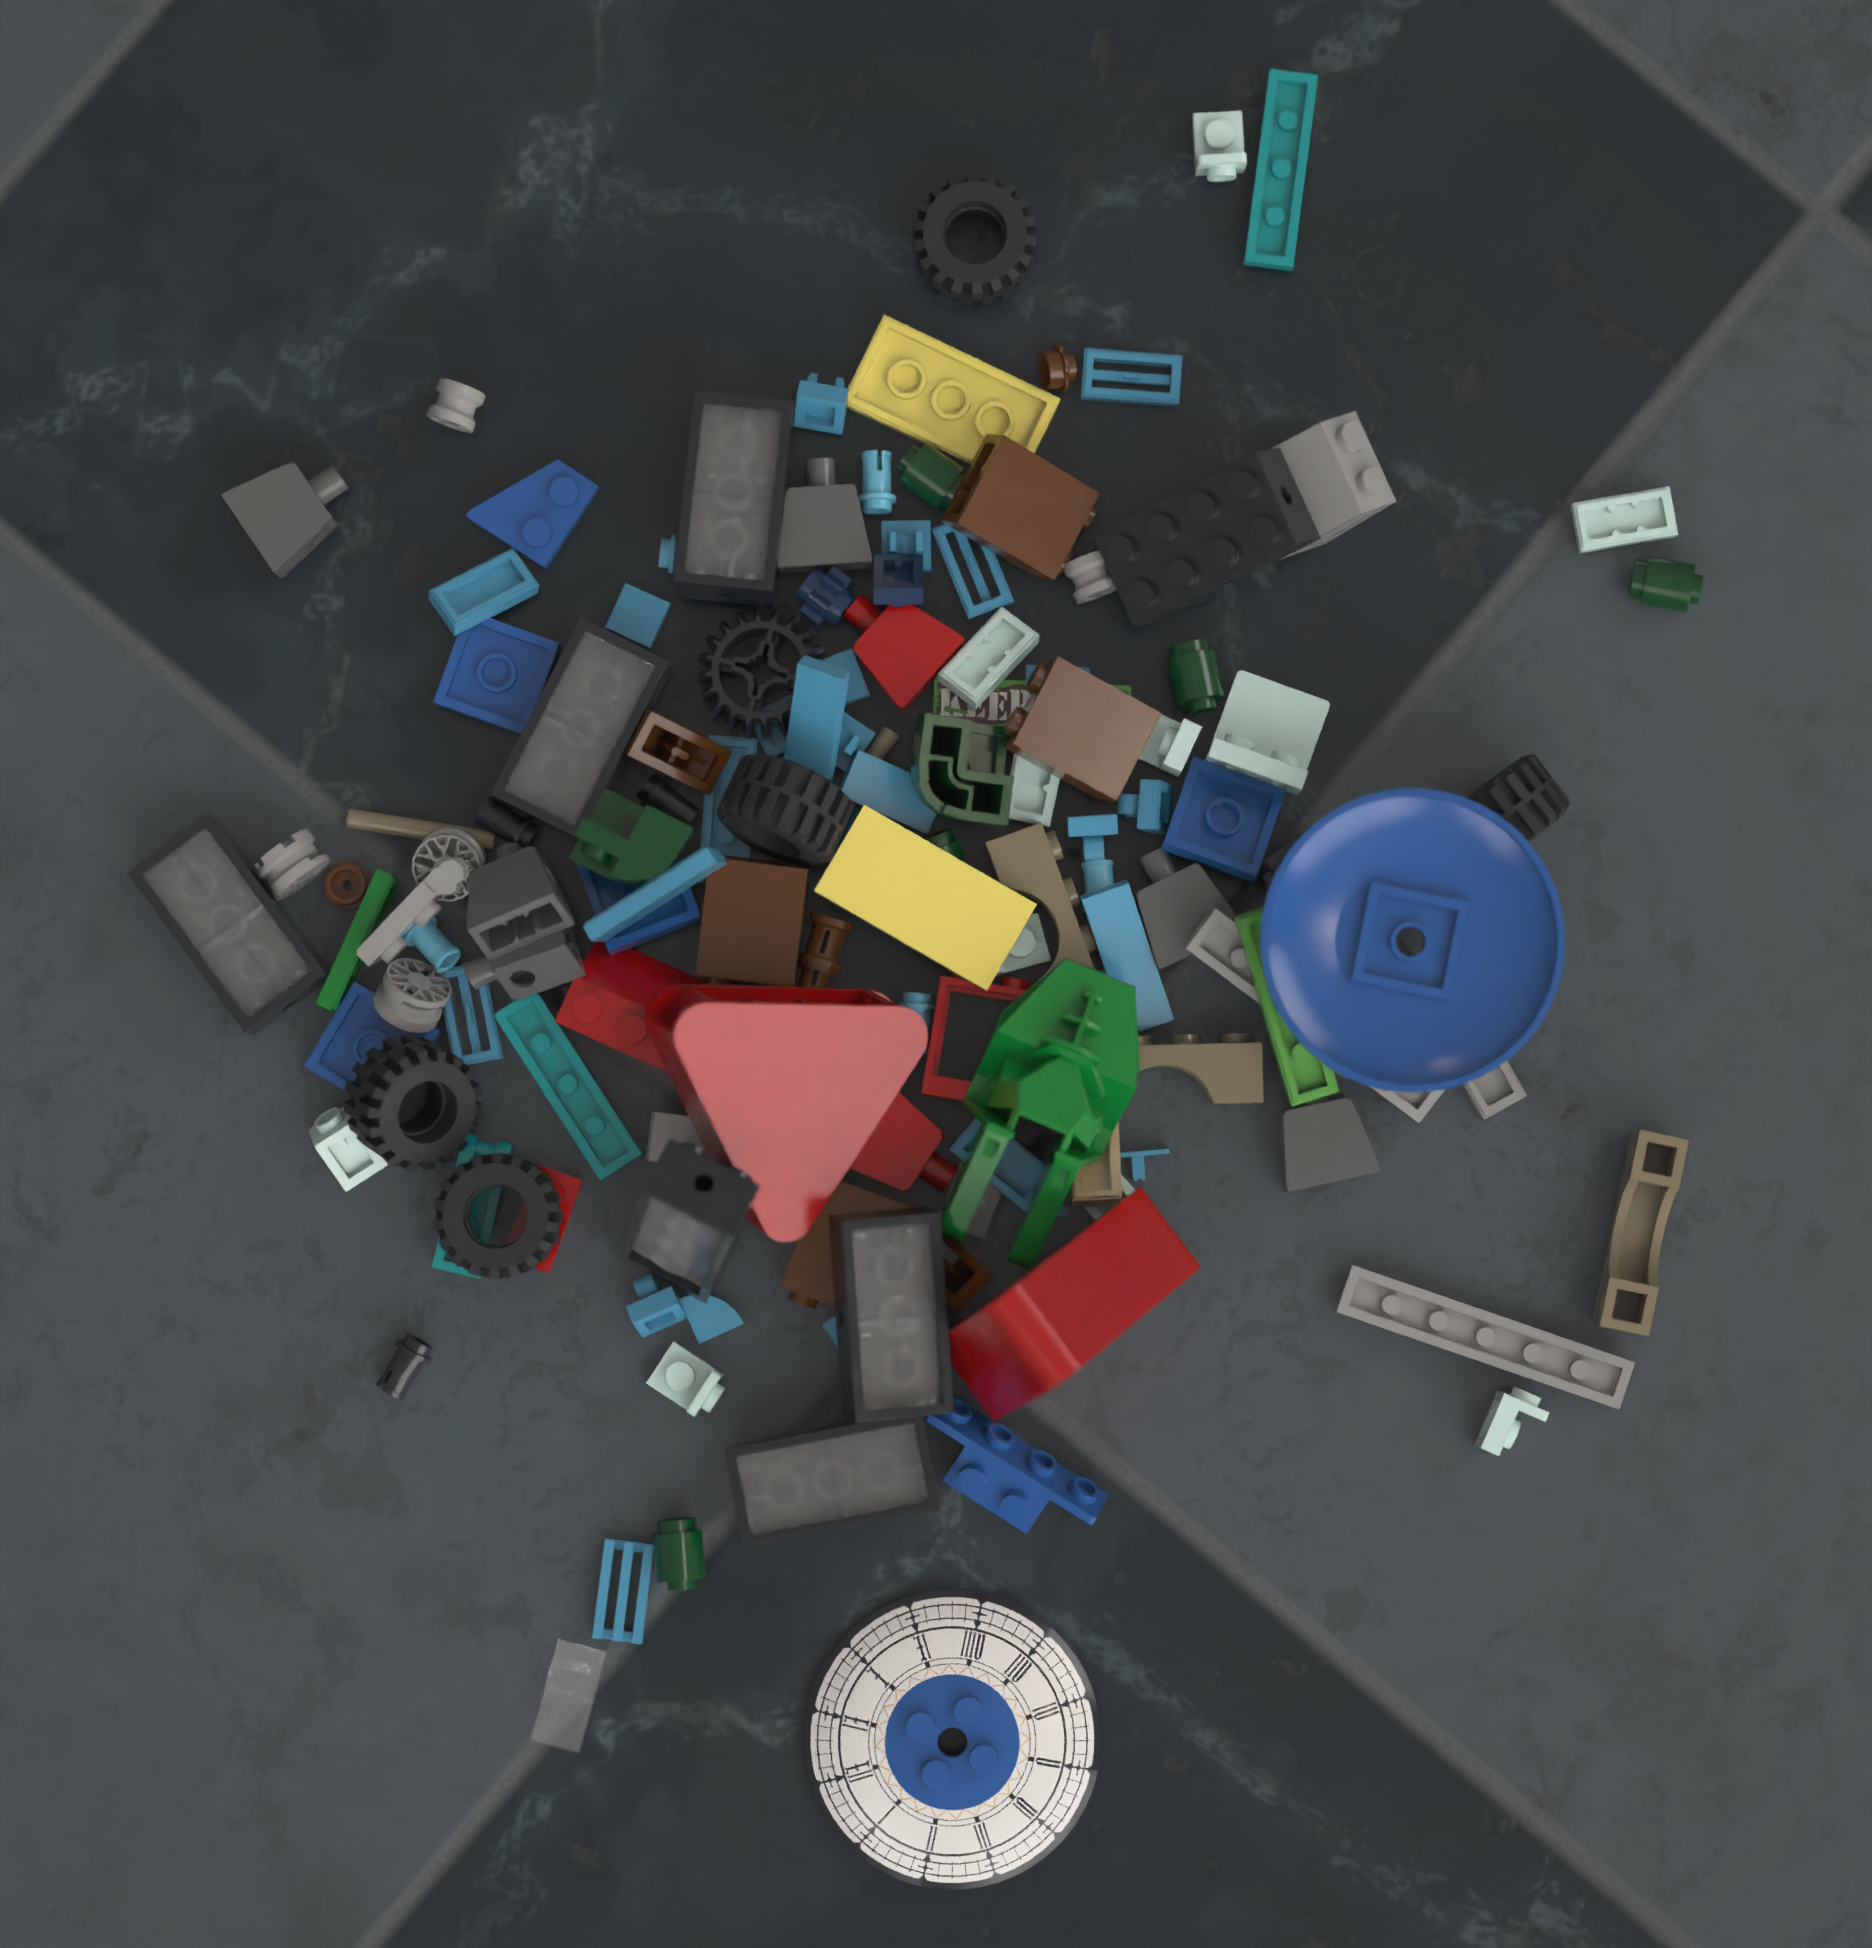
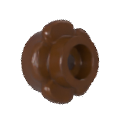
M1054 344L1052 350L1040 351L1038 355V374L1042 387L1045 390L1057 389V391L1066 392L1069 383L1076 380L1077 368L1075 358L1071 352L1064 353V349L1060 344Z
M344 861L339 866L333 865L324 877V882L326 883L324 893L327 900L334 906L343 905L345 909L349 910L360 907L372 880L370 875L365 874L363 866L355 861ZM345 881L352 882L350 890L344 889L343 884Z

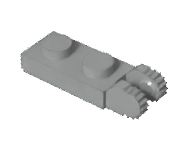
M455 856V858L450 857L449 860L444 859V862H440V867H435L356 950L358 952L356 955L368 966L378 963L381 959L386 964L390 963L408 944L403 936L415 923L420 928H423L441 910L442 907L436 901L442 895H451L454 892H459L465 886V881H469L471 871H473L471 869L472 864L468 863L469 860H465L464 857Z

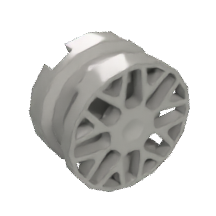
M447 825L433 830L419 845L412 860V874L417 886L435 867H440V862H444V859L449 860L450 857L455 858V856H459L469 860L468 863L472 864L471 869L473 871L486 865V854L482 843L472 832L462 827ZM470 877L469 881H465V886L459 892L451 894L455 897L450 898L443 895L437 901L452 902L469 894Z
M307 828L290 836L291 839L283 844L280 842L263 855L261 860L264 862V865L260 866L259 863H256L252 867V870L259 879H266L270 884V887L273 889L271 895L276 901L282 900L304 887L323 872L332 861L327 854L317 855L319 851L313 844L315 837Z
M411 958L395 959L389 963L382 979L383 982L379 984L374 995L373 1004L379 1015L391 1025L414 1033L429 1032L436 1027L442 1013L441 1007L446 1006L452 988L445 975L438 973L432 965ZM425 971L429 972L427 976L423 975L422 973H424Z

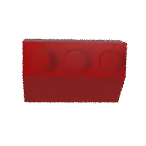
M594 942L583 961L586 975L573 980L554 1022L667 1072L645 1027L644 1014L647 1003L658 990L672 984L707 985L706 982L632 948L610 955L605 942Z

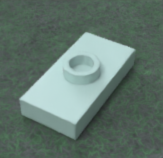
M1670 486L1575 502L1570 505L1579 554L1673 538L1678 535Z
M1001 606L938 673V681L976 710L1039 643V634Z
M1014 754L1009 776H1014L1009 819L1030 824L1042 822L1044 827H1050L1060 778Z

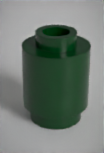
M925 443L921 449L914 445L911 446L897 467V470L903 473L899 483L937 510L941 506L945 509L948 508L966 470L929 443Z
M1648 556L1647 561L1635 559L1628 598L1640 600L1639 605L1686 613L1689 603L1696 605L1699 603L1703 575L1694 574L1695 564L1651 556Z
M1197 639L1171 646L1169 648L1170 659L1166 663L1176 707L1179 709L1187 708L1188 715H1199L1216 710V702L1225 696L1214 650H1209L1207 640Z
M696 1517L657 1520V1533H653L656 1581L667 1582L668 1591L697 1588L696 1579L706 1577L703 1534L702 1529H697Z

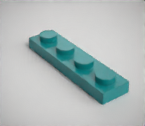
M1277 69L1269 70L1243 265L1292 271L1318 75Z
M540 993L515 1000L493 1014L600 1181H603L643 1155L560 1024L554 1022L556 1018Z

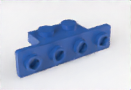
M953 1396L954 1412L924 1416L926 1422L964 1445L946 1473L943 1482L1022 1532L1028 1533L1049 1500L1090 1525L1099 1516L1108 1495L1099 1489L1092 1480L1084 1476H1078L1056 1462L1054 1457L1048 1452L1034 1448L1015 1436L1005 1425L995 1423L972 1409L970 1404L964 1399Z

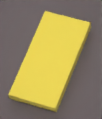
M883 315L848 387L847 408L922 444L929 443L943 454L970 466L986 434L1005 435L1035 454L1061 399L889 316Z
M866 805L861 809L814 890L820 896L986 992L1037 905Z

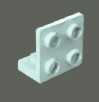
M1240 670L1235 676L1205 761L1284 788L1286 792L1298 795L1306 780L1307 768L1330 703L1327 700Z

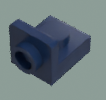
M874 554L873 605H890L894 607L923 605V554Z

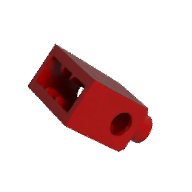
M861 594L843 615L863 633L852 646L855 657L902 714L965 645V638L914 605L903 607L889 605L882 611L879 607L873 605V602L864 594Z
M900 1092L897 1093L849 1167L908 1193L917 1177H920L943 1193L959 1167L935 1152L945 1134Z

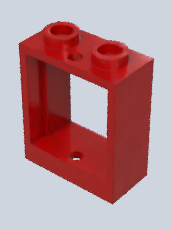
M952 972L951 977L941 976L921 1095L964 1101L971 1081L937 1076L951 992L1013 1002L1030 988V981L1001 977L1000 985L991 984L986 992Z

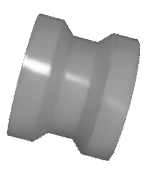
M440 378L436 387L439 392L437 402L429 406L426 416L447 427L473 433L476 425L473 418L475 410L483 405L486 395L465 384Z
M1099 550L1083 555L1064 565L1065 576L1073 580L1076 588L1073 593L1076 604L1097 599L1117 590Z

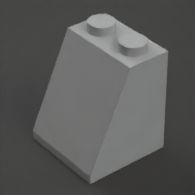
M1356 411L1320 422L1271 448L1281 449L1321 539L1286 557L1326 544L1396 502Z

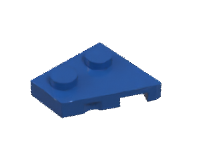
M557 459L472 508L467 513L466 518L547 570L600 488L597 484Z

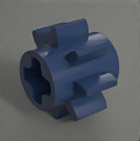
M834 565L827 574L816 567L796 593L795 597L804 603L799 610L801 612L800 615L818 628L825 619L836 626L843 619L845 611L857 598L848 590L853 583L852 578Z

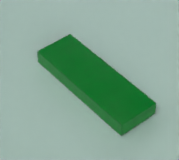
M378 868L376 869L317 999L316 1005L335 1013L338 1010L363 964V961L356 955L358 953L356 950L381 925L400 883L397 877Z

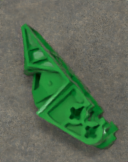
M1066 957L1001 1012L963 1101L964 1105L981 1124L966 1156L956 1188L945 1205V1210L941 1217L942 1234L959 1241L964 1237L1009 1139L1012 1140L1015 1134V1124L1019 1115L1064 1133V1135L1055 1132L1053 1136L1052 1151L1040 1178H1038L1034 1186L1033 1196L1021 1225L1017 1226L1006 1254L1007 1261L1028 1270L1032 1268L1079 1168L1101 1161L1112 1133L1136 1090V1078L1140 1071L1135 986Z

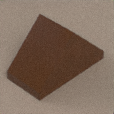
M648 709L625 753L710 795L732 751L675 718Z
M942 1234L946 1301L958 1312L992 1275L956 1239Z

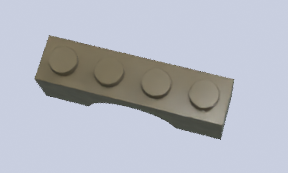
M1041 822L986 842L985 847L998 882L1018 894L1030 897L1040 903L1048 911L1055 923L1058 934V951L1055 961L1045 974L1066 957L1094 969L1089 954L1097 951L1096 944L1088 923L1081 926L1078 925L1072 907L1081 904L1072 878L1068 877L1062 880L1056 861L1063 859L1064 856L1055 831L1045 833Z
M1250 1033L1221 1034V1043L1201 1044V1035L1199 1034L1171 1035V1044L1152 1045L1151 1036H1138L1140 1071L1157 1066L1180 1069L1199 1082L1211 1104H1252L1264 1102L1262 1042L1251 1043Z
M1645 1130L1631 1131L1592 1325L1649 1336L1659 1290L1658 1265L1663 1234L1672 1202L1680 1187L1689 1140Z

